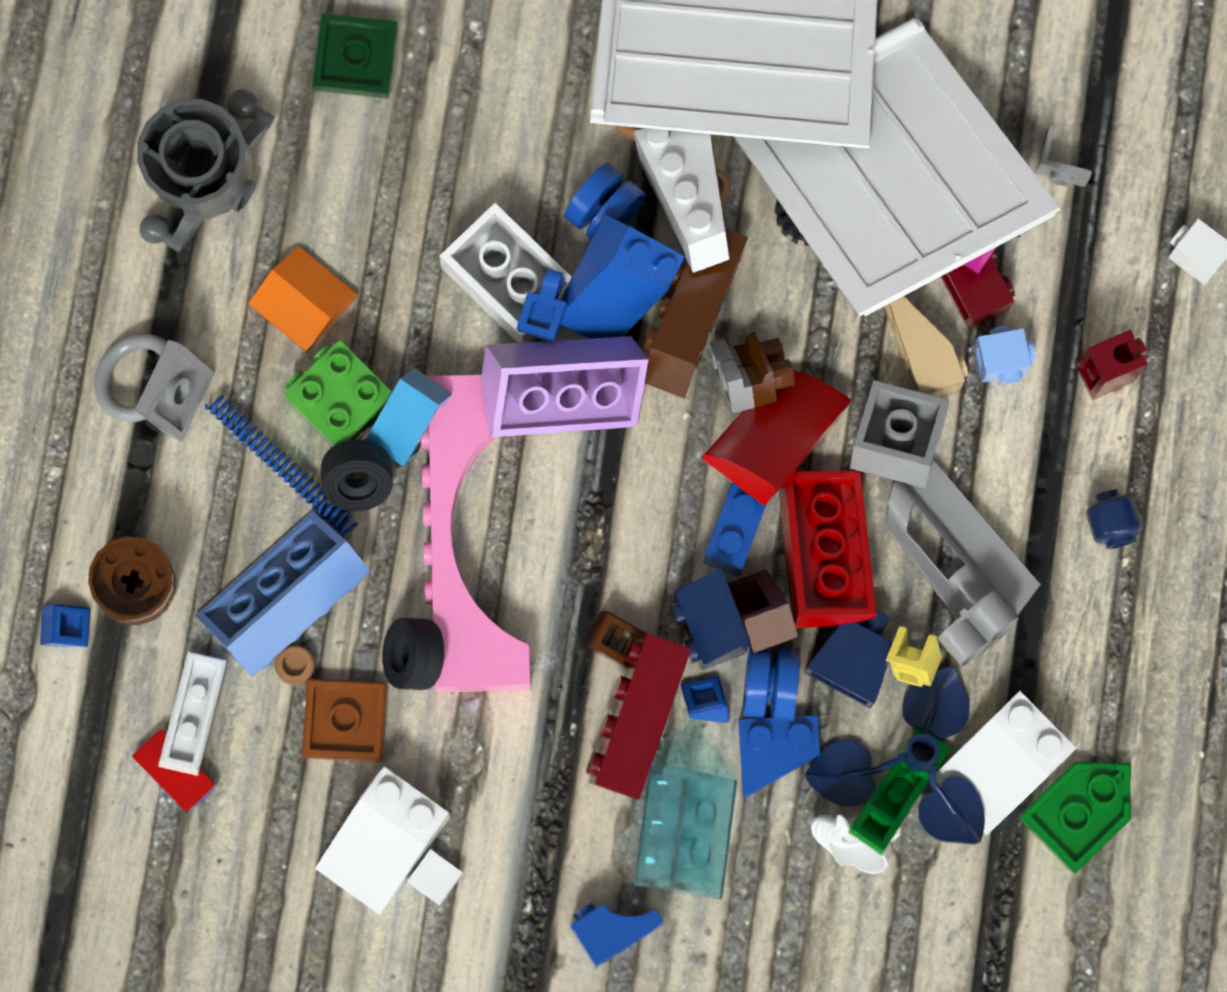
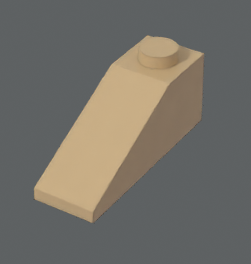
M904 296L884 306L912 390L936 397L960 390L965 382L964 377L968 376V371L962 354L956 355L953 344Z

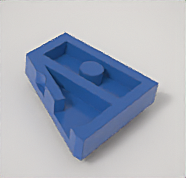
M818 715L796 716L793 721L773 718L738 720L742 797L753 795L760 789L820 756Z

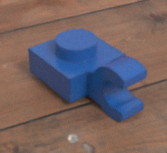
M547 269L540 294L528 291L516 328L518 332L556 343L567 309L566 302L557 300L566 279L562 277V272Z

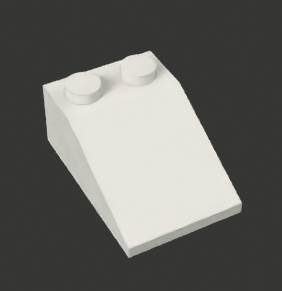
M1019 691L935 773L937 784L940 787L947 778L959 776L974 786L983 804L985 815L984 834L987 836L1076 747Z
M383 767L360 798L315 869L381 915L448 822L450 814L390 770Z

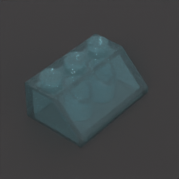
M651 766L646 786L634 886L661 892L723 899L737 788L736 780L685 767Z

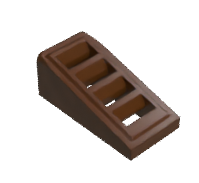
M601 611L583 645L628 669L630 662L626 661L625 657L629 644L633 638L638 639L640 633L646 632L609 611ZM610 625H612L615 629L606 645L601 642ZM625 632L629 634V637L621 652L618 653L615 649Z

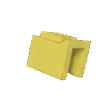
M899 626L886 661L890 662L893 676L896 677L897 681L923 687V685L931 687L942 659L937 636L929 634L924 649H917L909 645L907 628Z

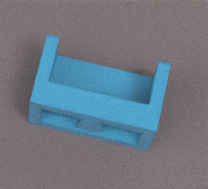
M413 368L399 379L365 440L381 446L391 459L404 467L417 456L420 450L417 447L437 410L451 397V392Z

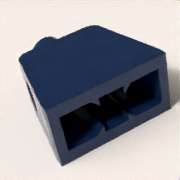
M877 609L876 618L861 621L860 625L857 623L839 625L810 662L804 673L869 709L872 708L877 700L889 663L886 661V658L892 646V642L881 637L890 618Z

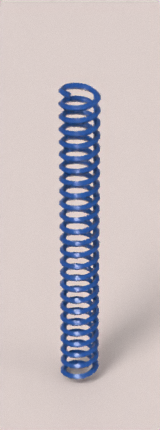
M224 395L219 396L209 407L208 404H205V410H210L211 415H216V420H222V425H227L228 431L233 430V436L239 435V441H244L245 446H250V451H256V457L261 456V461L267 462V467H273L272 471L278 472V477H284V483H289L290 488H295V493H301V498H307L306 503H312V509H318V514H324L323 518L329 519L330 525L335 524V530L341 529V535L350 533L358 526V523L355 522L348 530L344 531L354 519V515H351L339 526L342 519L348 514L347 510L333 521L336 514L341 510L338 507L327 516L334 505L330 503L329 506L322 510L328 501L326 497L316 505L324 494L323 490L313 499L311 497L319 489L320 484H316L310 492L305 494L306 490L314 483V478L310 479L304 487L299 489L301 484L308 478L309 473L304 474L298 482L293 484L295 479L303 472V468H300L292 477L287 479L290 473L297 467V463H294L282 474L284 468L292 461V457L288 458L283 465L276 469L279 462L286 456V452H283L277 460L270 464L273 457L280 451V447H277L270 456L265 458L268 451L275 445V442H271L264 451L259 453L260 449L269 441V437H265L258 446L253 448L255 443L263 436V431L259 432L252 441L247 443L250 437L258 430V426H255L242 438L244 432L252 425V421H249L236 433L247 417L243 416L236 425L231 427L233 421L241 414V411H237L230 420L225 422L226 418L235 410V405L231 406L224 415L219 417L221 412L230 404V400L225 401L218 410L213 412L215 407L224 399Z

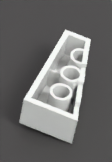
M650 128L634 131L639 161L692 272L694 273L729 260L710 134Z

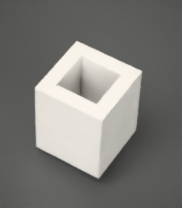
M1199 219L1196 220L1190 229L1183 225L1170 242L1175 246V249L1168 258L1204 285L1207 284L1227 258V240Z

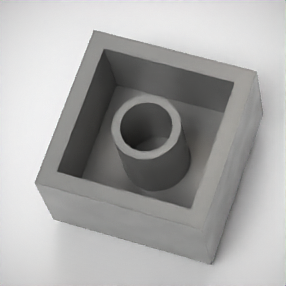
M873 380L853 446L850 469L926 489L945 424L949 400Z

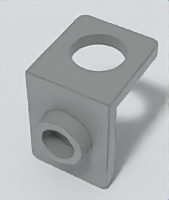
M1050 123L1044 136L1035 174L1049 178V181L1055 185L1067 187L1074 184L1085 187L1092 171L1048 159L1056 124Z

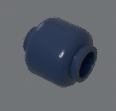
M1118 489L1095 495L1097 502L1090 505L1086 510L1093 540L1098 544L1105 545L1107 550L1120 548L1136 542V535L1142 531L1143 525L1135 499L1129 495H1119Z

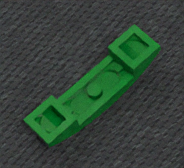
M916 728L900 753H903L904 748L914 736L921 734L923 728ZM930 734L939 746L938 758L933 763L937 770L951 748ZM904 762L889 768L853 822L848 833L882 855L929 782L928 773L926 771L914 772Z

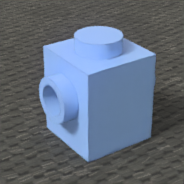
M1001 326L991 329L989 331L990 335L977 338L973 348L981 383L999 379L1000 384H1011L1023 380V375H1026L1031 368V362H1035L1034 344L1032 339H1026L1024 328L1012 330V326Z

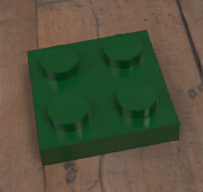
M321 13L312 83L313 91L389 99L398 22Z

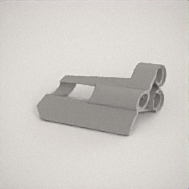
M935 461L932 465L926 489L894 481L885 524L955 617V622L941 634L935 636H937L939 642L962 667L994 644H997L1005 636L1008 630L1019 619L1018 614L1041 584ZM914 505L950 545L953 560L948 569H939L908 533L910 515Z

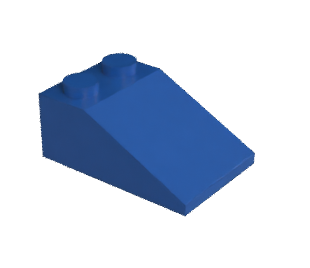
M604 214L560 301H564L567 304L561 325L589 339L623 337L667 292L685 256Z

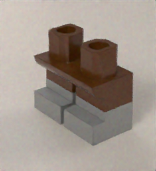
M753 332L746 337L745 344L728 347L725 338L709 342L713 371L732 414L777 402V389L795 385L793 367L789 359L785 360L779 338L759 342L756 333Z

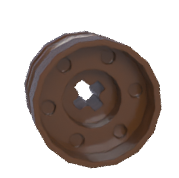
M125 536L108 542L96 553L89 567L88 585L93 599L109 618L123 625L140 626L155 621L168 610L175 596L176 578L168 557L156 544L142 537ZM134 574H139L140 581L144 583L143 588L136 587L134 593H129V588L124 584L125 579L130 580L134 577Z

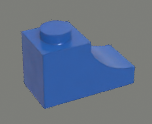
M592 902L572 915L576 922L570 925V929L594 967L597 968L661 927L664 921L656 909L640 916H621L609 911L605 904L596 908Z

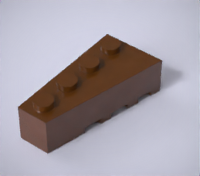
M725 229L729 260L694 273L688 261L686 265H680L671 285L676 287L672 297L665 295L657 315L663 318L659 329L651 327L644 345V349L650 351L645 384L685 399L694 369L698 368L709 337L708 333H712L722 306L721 302L727 296L747 243L748 237Z

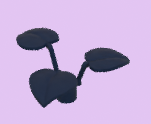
M955 667L937 670L931 687L923 685V687L913 685L907 692L902 704L903 718L908 725L923 729L921 734L914 736L908 742L903 753H899L896 757L870 768L871 755L863 745L852 740H840L827 746L805 772V778L809 785L824 799L838 805L855 806L866 802L876 789L872 775L879 774L904 762L914 772L926 771L930 787L934 791L926 794L919 803L918 818L923 829L934 839L947 843L976 845L982 840L985 815L977 790L970 782L959 776L947 778L939 787L935 774L937 770L933 765L939 755V746L936 740L930 736L929 731L939 738L951 737L963 729L969 716L968 699Z

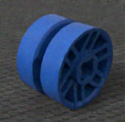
M605 163L588 178L575 194L565 210L564 218L578 230L588 226L586 236L592 239L604 214L627 225L642 205L646 193L631 181L621 185L624 175L609 163Z
M749 647L744 683L743 716L763 718L768 700H771L773 719L793 721L799 682L800 649L779 647L775 663H771L770 647L753 653Z

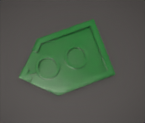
M1074 762L1019 816L1022 823L1073 874H1076L1131 820V763Z

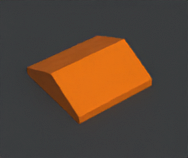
M299 246L271 270L248 304L304 352L308 353L358 295Z

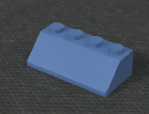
M312 511L195 616L247 673L253 677L260 670L266 668L290 643L295 642L319 617L328 613L331 607L348 591L357 587L361 580L371 571L349 543Z

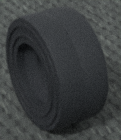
M361 439L347 440L333 446L326 452L321 463L322 490L325 497L334 506L347 511H365L383 503L390 495L393 486L391 460L387 452L378 444ZM352 472H365L367 474L366 477L361 479H349L346 477Z
M399 618L390 625L383 643L382 663L384 674L391 686L404 690H427L436 684L442 672L445 653L444 640L438 625L431 620L419 618Z

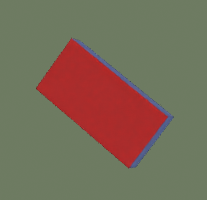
M160 729L132 757L189 814L217 786L201 770H199V774L196 776L159 767L166 733Z

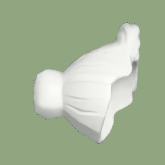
M820 814L812 820L810 826L813 836L833 855L838 864L841 866H855L860 871L869 874L883 872L888 864L891 852L890 843L895 841L901 833L900 826L886 850L880 855L848 833L857 817L845 818L842 814H839L835 818L831 815Z

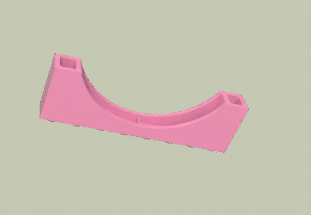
M482 375L428 376V378L452 394L449 400L437 410L421 438L422 450L429 449L430 464H422L423 488H430L431 502L423 503L424 526H431V541L424 542V565H432V580H425V604H433V619L428 620L435 622L440 628L445 649L442 672L435 684L436 693L531 690L529 645L500 629L477 606L461 579L453 552L452 520L460 487L476 458L496 438L492 437L489 433L481 383Z

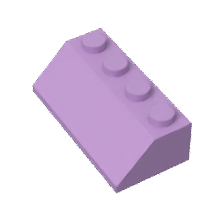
M631 336L556 341V343L543 341L486 345L481 383L489 433L492 437L637 427L649 359Z

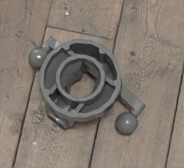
M245 89L234 91L227 101L229 113L223 107L204 99H181L161 107L146 122L138 139L137 162L148 187L163 202L183 209L184 216L175 233L170 231V225L164 216L159 214L147 215L142 219L139 226L140 235L146 242L151 244L163 242L178 253H181L194 236L202 220L212 219L229 212L231 209L239 212L248 203L256 188V183L252 181L254 156L251 150L262 139L275 117L257 106L258 101L252 92ZM231 115L238 119L251 117L254 121L242 132L238 122ZM189 145H191L194 151L207 152L214 158L215 164L206 174L198 177H189L183 174L178 163L183 158Z

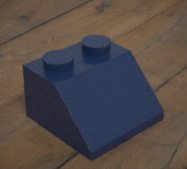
M722 568L675 591V603L670 604V608L677 626L684 625L689 639L684 641V645L692 649L689 655L691 663L698 661L702 671L746 654L750 640Z

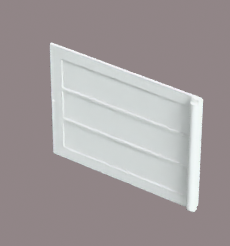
M602 0L590 123L869 149L877 0Z
M918 18L911 19L875 38L869 149L734 136L859 316L871 314L1054 217L1055 213L1060 211V206L938 48Z

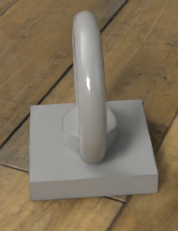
M134 334L118 341L102 357L96 370L94 389L100 406L111 417L124 422L148 420L168 437L182 442L215 372L180 343L171 340L166 341L152 334ZM149 349L156 352L160 358L137 406H124L118 403L113 398L110 390V378L116 364L125 355L135 350Z

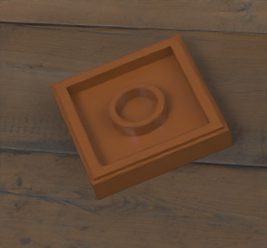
M307 678L302 758L382 763L387 683Z

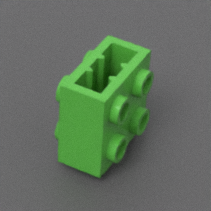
M339 340L333 346L327 344L320 349L313 358L315 363L305 373L301 370L295 373L285 384L287 390L283 393L286 403L331 447L347 440L359 439L376 422L392 394V391Z

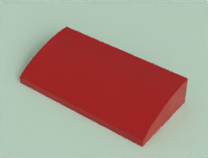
M793 370L795 385L776 390L777 402L742 411L702 457L704 461L763 506H766L836 424L852 401L832 386L796 370Z
M795 471L779 489L790 607L795 627L835 626L876 618L877 612L861 471Z

